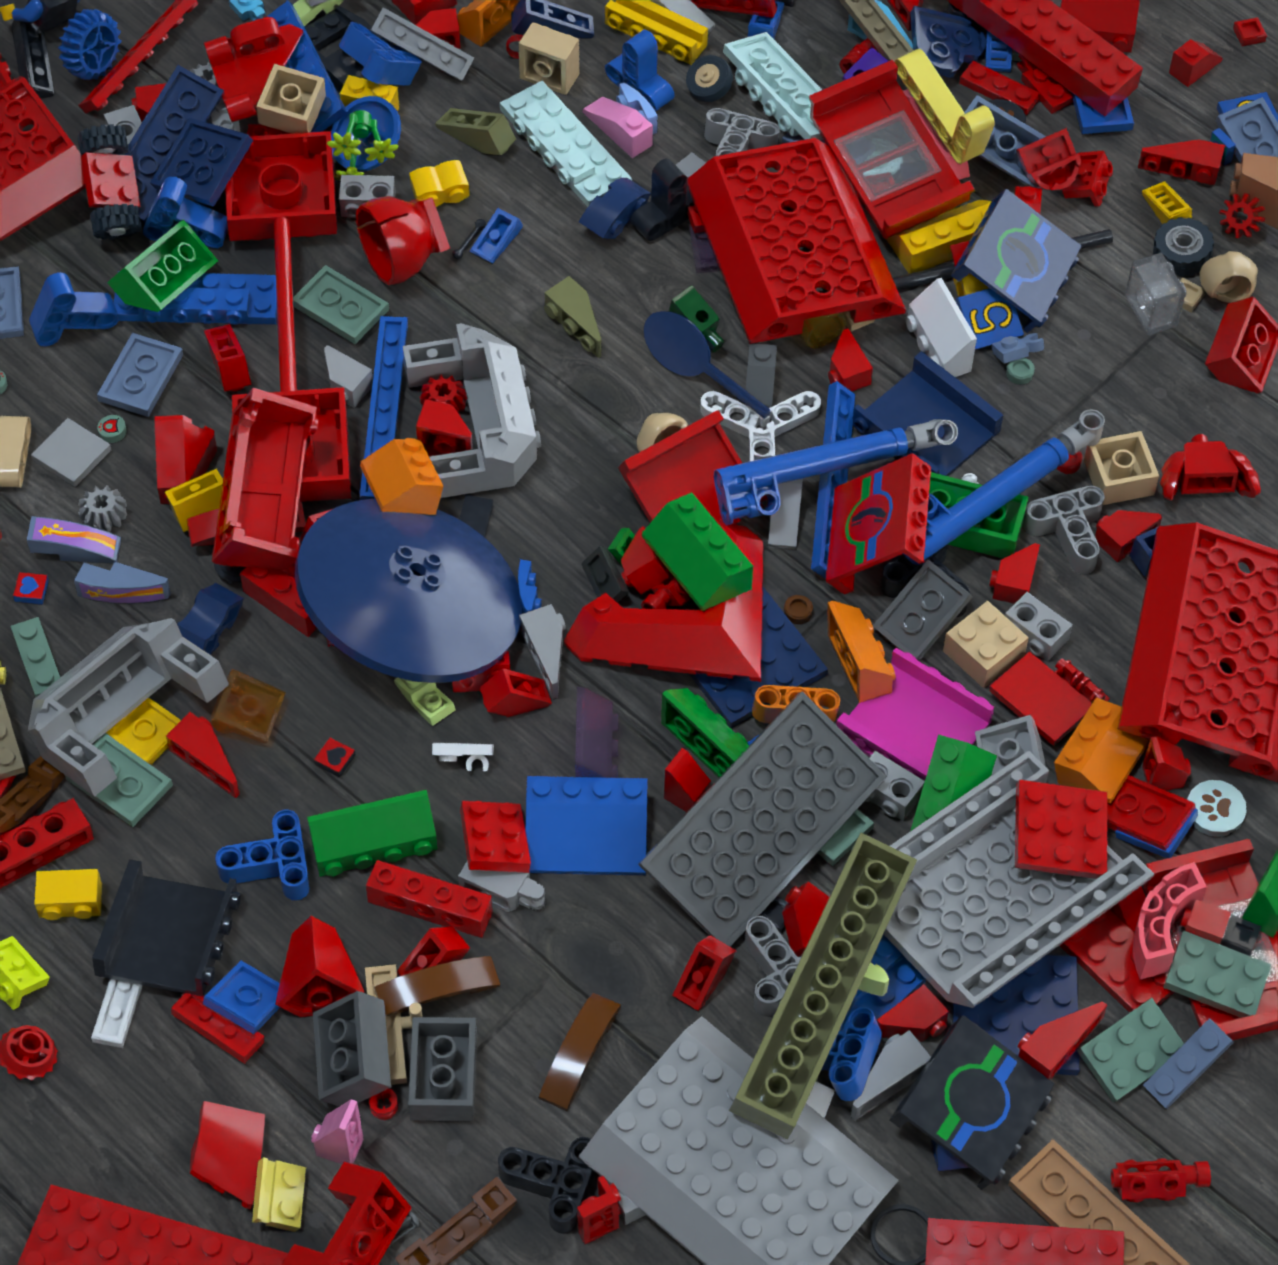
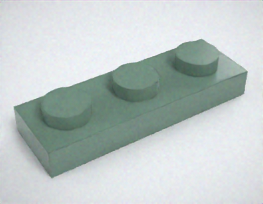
M39 617L11 626L35 698L60 678Z

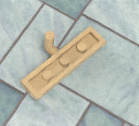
M396 964L365 968L368 995L376 997L375 986L397 978ZM412 1003L409 1006L410 1016L401 1017L400 1013L386 1016L391 1085L407 1083L402 1029L412 1028L413 1017H423L422 1007L419 1003Z

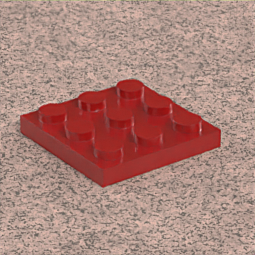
M1019 779L1016 784L1015 868L1097 879L1106 873L1107 792Z

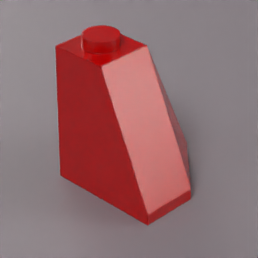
M184 415L155 416L157 490L160 504H169L165 491L205 474L217 452L215 431L207 426L199 428L193 425L192 419Z
M312 915L291 935L276 997L277 1006L299 1017L313 1016V1011H318L356 991L364 993L362 984L336 928Z

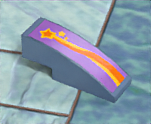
M31 516L27 543L30 553L59 554L60 561L114 564V562L118 561L121 537L84 524Z
M114 562L110 571L83 563L74 580L78 596L95 601L143 603L168 599L171 595L168 578Z

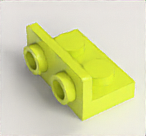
M11 936L0 941V998L14 1010L20 1006L23 996L47 986L50 977L19 942Z

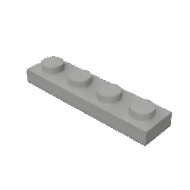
M384 7L371 29V32L461 82L474 60V57Z

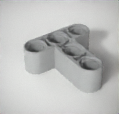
M713 108L706 114L704 137L707 141L719 145L716 150V156L778 145L780 128L771 121L725 109Z
M1086 486L1033 500L1027 505L1023 523L1024 530L1032 536H1042L1055 532L1072 569L1078 574H1089L1096 567L1100 550L1089 523L1098 520L1105 498L1104 493L1096 486Z
M755 916L746 925L745 945L767 977L761 979L755 986L754 1008L762 1016H773L789 984L787 981L792 978L801 957L798 958L768 918ZM761 932L766 936L762 938H757L753 934ZM779 956L783 960L773 961L770 957ZM769 994L772 995L774 999L765 1000L761 996Z

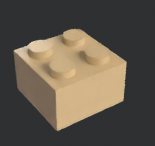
M532 22L519 42L520 79L533 84L543 80L551 90L567 95L580 74L579 39Z
M274 64L256 106L258 123L292 134L310 133L326 97L324 78Z
M1142 431L1100 439L1098 444L1087 446L1084 463L1093 486L1100 488L1104 493L1103 505L1153 496L1155 494L1159 474Z
M986 601L946 633L943 652L982 688H985L1025 656L1029 637L989 601Z

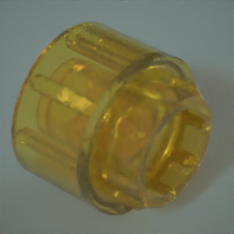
M841 312L805 319L802 334L799 335L808 347L812 349L822 348L833 342L843 332L847 323L846 317Z

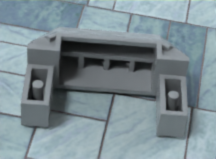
M462 323L456 324L457 338L402 346L409 388L428 384L430 377L438 380L441 374L444 379H448L451 375L455 381L463 379L465 391L467 392V400L478 449L429 457L444 486L441 498L515 486L537 460V448L541 447L539 431H535L534 425H536L535 412L529 406V403H531L529 386L525 387L524 381H526L524 365H520L516 347L485 330Z
M170 618L152 623L126 626L121 628L33 699L28 732L44 760L95 797L117 779L106 754L92 745L97 739L170 679H173L206 703L229 686V683L219 661L182 637L174 619Z

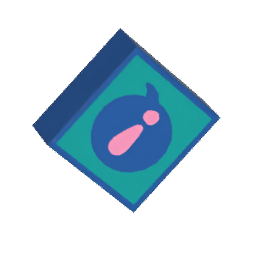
M1218 128L1212 131L1210 142L1225 145L1221 163L1225 166L1232 161L1236 144L1222 129Z

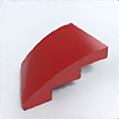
M203 1101L200 1108L199 1132L191 1149L189 1174L202 1182L209 1183L222 1194L225 1191L242 1200L244 1208L251 1209L255 1196L258 1161L261 1159L265 1114Z

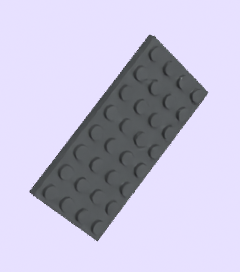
M802 691L797 694L638 865L709 936L711 935L726 945L731 946L746 930L748 921L755 916H759L887 776Z

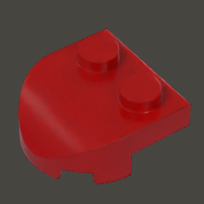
M1067 128L1016 149L1029 181L1045 190H1060L1068 187L1075 181L1079 167H1081L1080 154L1076 153Z

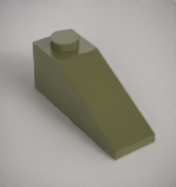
M450 108L435 123L436 128L485 154L502 155L508 151L509 146L516 140L505 115L500 113Z

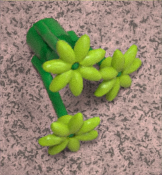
M357 110L351 113L346 134L341 137L338 133H333L335 141L327 142L329 147L336 148L333 152L334 156H339L343 153L345 159L350 160V166L347 167L346 172L336 170L337 175L334 176L336 180L341 181V175H364V172H357V168H355L357 155L361 154V151L358 149V146L361 144L359 138H366L371 130L375 140L373 141L374 147L364 150L367 154H370L367 157V161L377 159L378 163L381 164L384 161V157H395L393 151L397 150L399 146L397 144L390 145L391 139H386L384 142L381 141L377 129V120L372 119L371 114L365 110Z

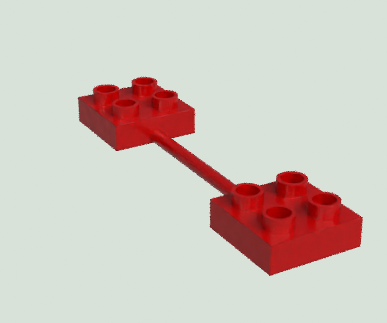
M331 131L250 136L254 141L226 185L227 225L230 241L274 238L280 392L269 393L317 407L315 418L318 419V427L315 434H310L306 440L299 501L350 499L351 481L345 389L340 387L297 390L291 237L337 234L333 148L327 145L328 141H332ZM247 394L232 395V412Z

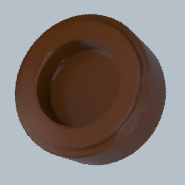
M793 595L785 601L784 614L793 624H804L812 617L813 605L807 597Z

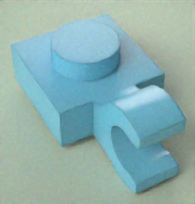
M229 0V6L242 21L248 18L254 21L263 18L266 14L261 0Z

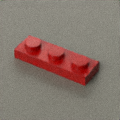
M972 61L960 76L959 84L992 100L1002 99L1011 101L1024 111L1025 116L1029 114L1039 101V92L975 61Z
M185 993L171 1007V1015L244 1064L264 1043V1035L258 1031L252 1034L203 1004L204 995L202 997Z

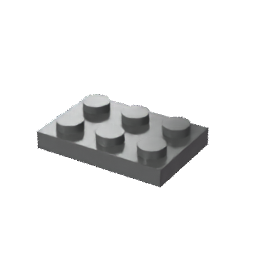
M927 560L874 623L873 627L900 650L912 654L920 661L973 596L930 560Z

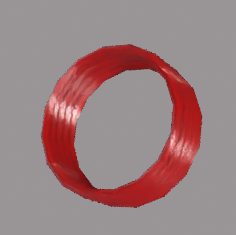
M513 35L508 38L506 51L511 57L519 59V52L511 50L509 44L520 41L524 35Z

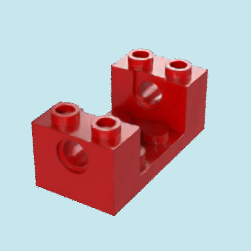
M344 1161L329 1185L328 1190L336 1199L342 1200L349 1208L345 1218L333 1238L329 1241L324 1253L294 1244L283 1260L282 1265H378L412 1207L383 1172Z

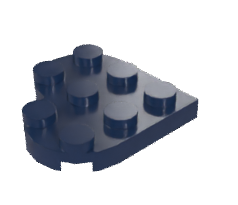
M914 6L910 12L913 50H923L939 75L952 78L963 62L969 64L972 61L976 62L986 47L985 35L983 32L979 34L971 26L973 23L971 20Z

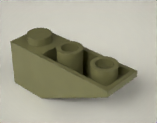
M568 276L544 293L545 312L550 318H555L569 335L576 337L586 351H591L599 358L601 357V337L587 291Z

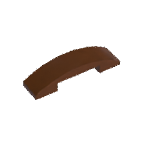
M41 756L28 766V775L0 799V833L14 828L32 815L48 799L65 777L62 772Z
M484 956L453 961L412 972L374 987L377 998L384 1000L386 1017L409 1011V1006L412 1003L424 1004L469 991L470 994L499 987L500 982L492 957Z
M591 994L574 1020L552 1063L539 1094L540 1100L568 1111L581 1086V1078L605 1032L608 1033L621 1008V1004L598 994Z
M495 1177L472 1196L473 1201L425 1240L419 1238L395 1257L396 1262L399 1265L450 1264L499 1223L517 1203L516 1198L500 1179Z

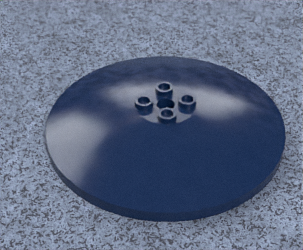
M375 498L350 502L336 507L320 517L304 536L295 563L296 588L300 601L313 624L343 653L357 662L386 675L427 683H445L467 679L483 673L499 662L509 651L521 624L519 615L522 614V605L519 596V586L511 568L497 549L480 533L461 520L438 509L436 515L382 512ZM412 571H417L422 576H416Z

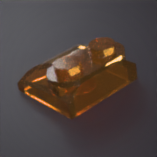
M232 668L227 676L229 686L219 693L210 722L220 733L229 734L234 732L266 744L286 692Z

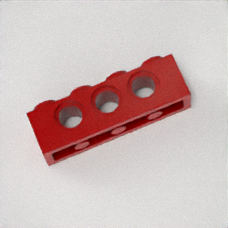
M74 798L66 802H60L51 810L39 816H33L15 829L0 834V857H6L0 861V889L94 840L91 826ZM55 828H61L58 832H55V833H51V832H50L51 830H53V829H55ZM33 842L31 846L23 847L26 843Z
M379 860L376 861L366 884L368 903L441 926H453L457 931L483 938L493 913L491 895Z

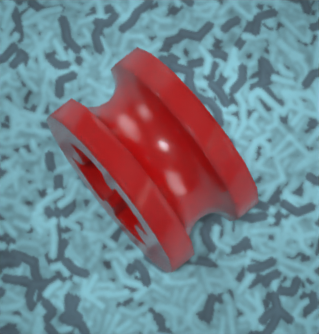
M391 1089L384 1090L369 1098L370 1110L375 1118L387 1120L392 1118L398 1111V1099L396 1093ZM385 1098L389 1099L390 1107L385 1109V1106H383V1109H379L378 1100L382 1099L384 1102Z

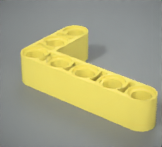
M916 49L897 58L895 63L898 67L897 73L954 160L958 164H962L983 154L995 125L990 109L982 105L965 114L923 50Z

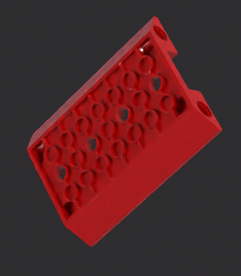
M22 76L0 88V241L86 188L81 154L25 77ZM34 125L31 130L22 131L25 126Z
M817 138L714 156L687 178L688 189L749 344L802 334L804 320L849 311L853 323H859L906 313V308L852 183L830 147ZM768 168H774V169L777 170L778 172H774V173H773V172L767 171L766 169H768ZM790 207L792 210L795 211L786 212L782 208ZM806 247L812 251L803 252L799 248ZM817 288H824L825 290H827V291H829V292H827V293H820V292L816 291V289H817Z
M1197 522L1165 525L1157 528L1117 729L1149 740L1151 737H1159L1174 745L1181 739H1185L1230 754L1228 764L1230 767L1278 782V550ZM1238 563L1246 564L1250 573L1241 571ZM1229 612L1238 614L1241 623L1232 621ZM1220 662L1227 663L1232 669V674L1225 673L1220 667ZM1210 714L1219 715L1223 725L1215 724L1211 720Z

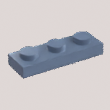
M1209 1018L1143 1086L1168 1109L1234 1041Z

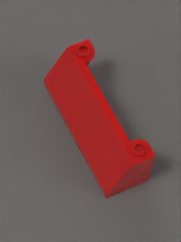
M252 388L233 410L212 563L225 566L288 569L296 561L301 546L299 537L295 536L306 440L310 434L314 435L317 430L318 419L315 418L317 407Z

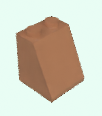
M1243 153L1241 163L1235 164L1233 179H1236V181L1231 180L1229 196L1233 197L1234 194H1239L1242 199L1244 193H1249L1250 201L1255 197L1259 198V203L1255 207L1264 206L1265 211L1258 213V216L1266 218L1263 223L1278 229V157Z

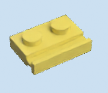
M265 1157L258 1161L253 1223L262 1222L266 1223V1226L292 1232L300 1229L306 1167L278 1160L273 1162Z

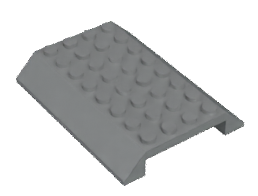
M1029 750L890 845V847L917 859V862L884 931V935L948 1002L974 1008L1154 877V873L1134 853L1122 860L1108 845L1107 872L1097 879L1015 868L1016 784L1019 779L1046 783L1049 770Z
M701 1016L683 1031L605 1120L579 1155V1158L600 1176L604 1175L609 1184L614 1183L623 1196L634 1203L645 1215L704 1265H829L899 1180L807 1103L788 1140L730 1112L729 1109L753 1058Z

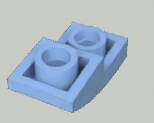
M626 83L619 84V95L616 97L617 102L636 109L653 125V134L657 133V114L650 103Z

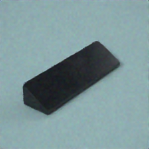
M14 20L12 23V34L19 76L25 77L39 98L54 96L45 33L42 32L35 35L25 22Z

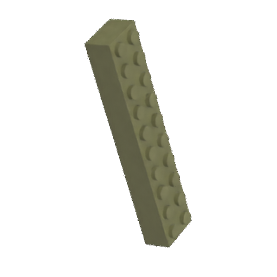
M860 833L729 1109L730 1112L788 1140L917 859Z

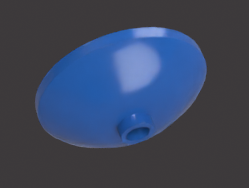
M367 96L345 107L347 113L334 122L331 130L332 141H335L333 133H338L343 137L349 124V115L357 110H365L371 114L372 119L377 120V129L381 141L384 142L386 139H391L390 145L398 144L400 139L401 120L395 107L387 100L377 96ZM371 130L366 138H359L361 144L358 146V149L361 151V154L357 155L355 168H357V172L369 171L381 165L377 159L367 161V157L370 154L364 151L366 148L374 147L373 141L375 139ZM343 153L339 156H334L336 161L347 169L350 166V160H346Z

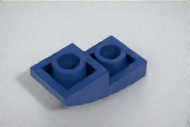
M520 559L518 586L522 614L541 608L542 599L538 598L537 587L535 586L536 573H532V561Z

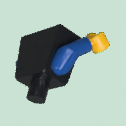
M28 0L24 9L15 8L13 3L0 7V12L4 21L14 19L25 22L32 32L37 35L68 22V19H74L77 3L81 0Z

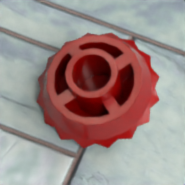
M23 1025L11 1028L9 1032L2 1035V1040L0 1041V1065L7 1069L8 1074H15L19 1079L28 1078L32 1081L36 1077L43 1078L46 1072L52 1071L53 1065L57 1062L56 1054L58 1050L54 1046V1040L44 1030L36 1026Z

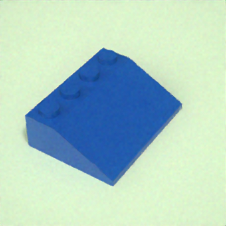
M527 776L525 832L531 861L529 873L646 875V872L638 863L646 856L647 778Z

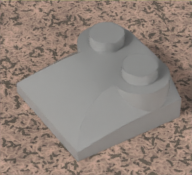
M1031 715L975 731L977 746L997 755L992 775L1028 750L1046 767L1041 739Z

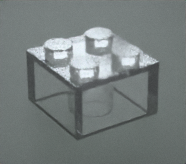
M1162 252L1133 261L1125 297L1147 334L1152 335L1178 326L1187 291L1183 282H1179L1174 274L1172 264L1167 262Z

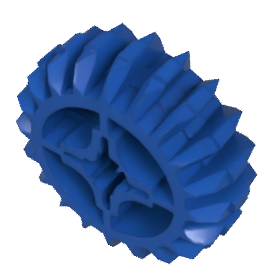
M83 9L81 13H75L74 19H68V27L63 28L65 33L63 37H59L62 40V45L58 47L62 52L59 58L63 61V67L73 76L84 80H97L99 76H105L106 70H112V62L117 61L115 58L116 53L121 52L118 49V44L122 42L118 38L121 31L117 29V22L108 14L96 9Z

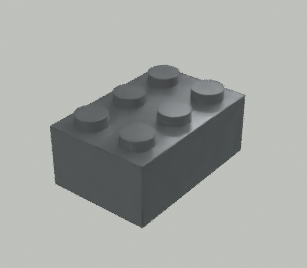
M356 991L313 1013L318 1096L320 1101L340 1107L351 1099L359 1103L391 1088L384 1000Z
M413 1017L408 1101L410 1120L474 1121L477 1048L476 1018Z

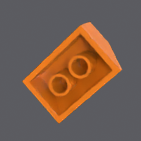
M474 0L467 7H463L457 14L460 34L482 47L512 21L511 13L520 0Z
M414 438L393 439L361 461L360 467L382 512L436 515L444 486L420 440Z
M830 601L828 602V637L859 703L892 693V682L896 679L895 671L892 664L886 663L884 659V648L880 640L876 641L873 636L874 629L870 619L864 618L860 608Z
M1096 698L1054 762L1057 782L1063 786L1107 792V802L1111 804L1150 740L1117 729L1122 707Z

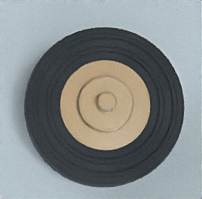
M707 55L697 59L690 66L686 75V84L689 91L695 98L703 102H712L722 98L729 91L733 81L730 66L724 59L715 55Z

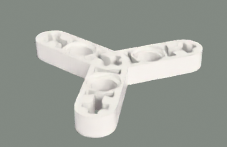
M709 391L701 397L700 411L704 417L719 409L724 418L720 425L749 438V462L775 456V437L814 419L819 415L821 407L820 397L812 391L802 392L770 407L771 413L766 419L749 406L719 392ZM713 403L717 404L712 406V408L708 407V405H712ZM734 412H739L744 415V418L740 421H735L730 418V415ZM787 412L792 415V418L783 421L777 415ZM765 446L770 451L765 455H760L755 452V448Z

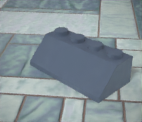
M977 95L964 113L966 114L985 105L990 109L995 121L985 152L979 155V157L1023 184L1039 188L1027 178L1016 149L1046 136Z

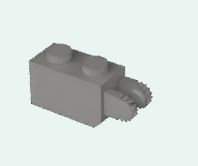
M467 861L458 875L459 886L491 895L492 905L506 912L516 910L519 904L532 908L535 911L542 909L545 904V888H543V885L541 886L536 881L531 880L529 873L469 870Z

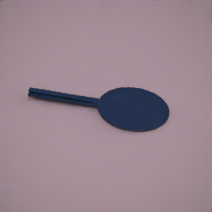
M670 311L656 312L647 318L644 324L646 344L652 355L665 368L682 376H696L705 372L764 419L770 415L771 412L768 407L710 363L711 356L708 343L701 331L690 320Z

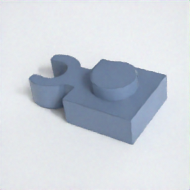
M1037 333L1028 334L1022 339H1019L1017 336H1009L993 343L992 350L999 360L1003 363H1008L1028 357L1029 352L1044 350V340L1042 338L1038 339Z

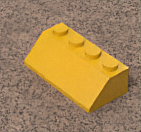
M977 200L886 238L908 274L926 270L953 260L950 245L969 241L972 238L992 201Z

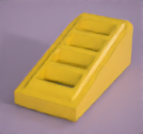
M1165 181L1142 190L1143 197L1162 224L1179 217L1192 218V208Z

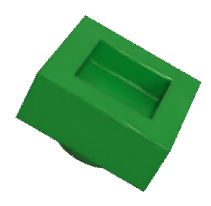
M621 528L608 548L609 552L621 566V558L635 536L629 528Z

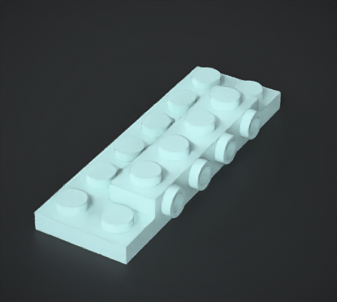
M767 32L724 44L723 53L737 67L735 72L737 84L740 86L745 85L749 90L752 100H759L762 103L766 115H773L776 118L781 131H788L792 137L800 134L805 140L811 138L823 140L810 118L811 102L809 100V95L822 89Z
M543 80L500 102L501 112L510 120L519 135L522 134L528 140L531 149L537 151L543 157L545 164L555 170L560 181L563 184H567L587 207L597 195L602 198L608 192V185L626 177L632 180L628 173Z

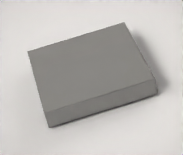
M67 418L31 454L34 462L76 487L112 449L108 442Z

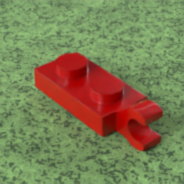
M1019 54L1018 57L1022 61L1017 63V67L1023 72L1021 80L1027 87L1040 93L1039 101L1051 114L1072 104L1073 96L1063 85Z

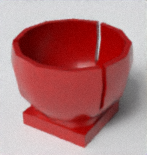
M392 196L379 197L360 205L356 211L357 231L364 253L378 278L387 285H394L408 280L420 271L431 253L450 249L433 197L404 201Z

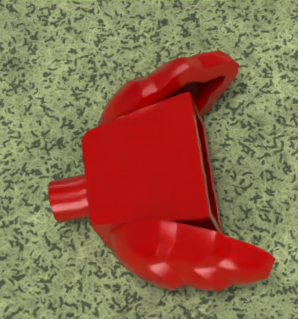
M1197 434L1192 437L1191 442L1184 444L1183 451L1173 453L1166 460L1162 468L1160 486L1163 489L1164 498L1169 501H1173L1180 482L1181 494L1235 492L1236 490L1241 496L1254 498L1261 493L1259 476L1251 466L1248 458L1237 450L1227 449L1222 441H1208L1207 436L1204 434Z

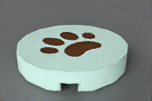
M1208 780L1199 783L1191 790L1187 800L1194 802L1196 809H1198V816L1193 823L1194 827L1199 832L1209 836L1223 837L1229 835L1230 832L1241 827L1246 815V801L1241 792L1233 785L1221 780Z

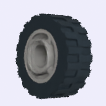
M1179 217L1163 223L1160 229L1156 231L1153 257L1156 259V264L1163 271H1167L1171 275H1179V277L1193 276L1196 273H1200L1201 267L1212 258L1214 247L1213 234L1202 222L1192 220L1193 218Z

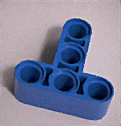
M350 22L339 43V47L364 66L361 74L377 84L408 86L411 84L422 63L418 57L407 51L393 49L370 30L356 22Z
M644 29L623 44L622 54L605 65V72L608 78L618 87L619 84L626 83L637 90L656 112L673 100L675 94L671 85L657 74V41L650 31Z
M167 177L163 181L149 211L143 228L144 235L150 240L157 241L184 219L206 246L211 248L222 247L228 232L227 216L184 198L187 191L186 183L177 177Z
M60 272L50 275L45 280L30 315L29 322L37 344L45 347L58 342L64 329H109L119 322V316L110 294L103 292H74L68 275Z
M281 810L274 815L272 819L274 838L229 845L218 850L215 857L220 879L225 883H228L230 878L236 879V883L280 876L282 891L288 899L301 900L309 893L310 885L300 821L294 811ZM287 826H288V827H293L292 829H290V830H288V831H283V830H281L282 828L287 827ZM288 853H296L293 857L285 856ZM258 858H267L262 862L255 861ZM230 862L237 863L232 867H225ZM293 879L301 880L296 884L289 883Z
M858 1007L849 1013L843 1031L838 1032L821 1069L829 1071L828 1076L835 1092L843 1101L856 1100L863 1093L882 1037V1032L875 1015L867 1007Z

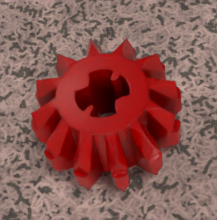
M1244 193L1242 199L1239 194H1234L1233 202L1230 200L1224 201V204L1229 209L1220 210L1219 213L1226 215L1227 219L1221 220L1220 224H1229L1225 231L1227 234H1231L1235 230V238H1241L1243 232L1247 238L1252 237L1251 229L1256 232L1261 230L1256 222H1265L1266 218L1258 216V213L1265 211L1264 206L1255 207L1259 203V198L1255 197L1250 201V194ZM1238 212L1248 214L1247 220H1241L1240 217H1237Z
M440 374L438 380L430 377L428 384L423 385L420 396L422 407L426 399L442 401L453 405L458 414L459 412H464L467 392L463 389L462 382L455 381L452 375L448 379H444Z

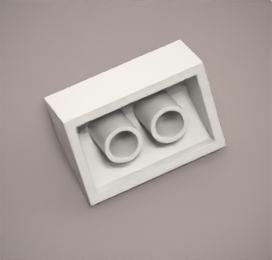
M942 278L936 279L909 304L908 316H906L905 321L908 330L914 332L920 351L925 352L933 361L951 375L957 377L971 372L977 338Z

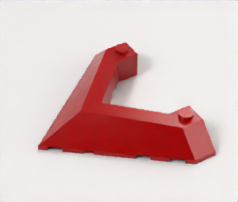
M724 521L718 522L753 565L752 590L704 611L622 608L607 593H604L582 607L563 641L564 645L580 661L585 662L600 659L608 660L611 665L631 667L632 663L648 665V669L689 674L703 673L707 674V676L732 679L734 675L749 677L750 681L761 682L763 541L746 526L733 523L726 525Z

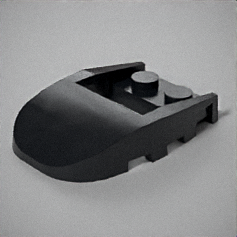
M336 4L333 11L311 23L305 29L335 89L340 93L348 75L367 79L361 74L364 66L341 48L326 58L319 50L342 37L350 22H356L370 31L372 27L363 18Z

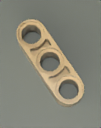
M0 416V487H22L31 436L30 417Z

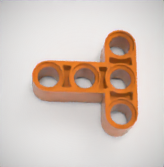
M763 685L755 693L752 714L759 722L771 723L797 694L803 691L835 722L840 705V697L835 691L826 688Z

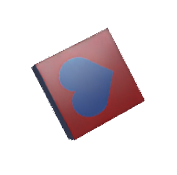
M19 572L13 594L14 601L43 604L49 582L48 575Z

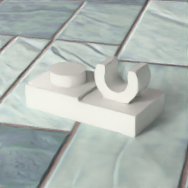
M432 744V755H439V761H457V756L471 755L466 761L467 771H472V762L475 759L481 760L483 762V771H487L489 761L485 755H493L494 744Z

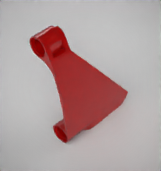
M264 17L234 27L230 32V38L223 36L204 42L218 87L224 90L222 98L231 122L257 115L255 108L274 64L285 67L304 33L303 29L291 24L279 27L276 19Z

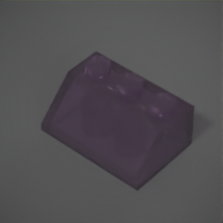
M577 687L575 777L618 778V765H612V757H618V739H612V731H618V714H613V702L584 687Z

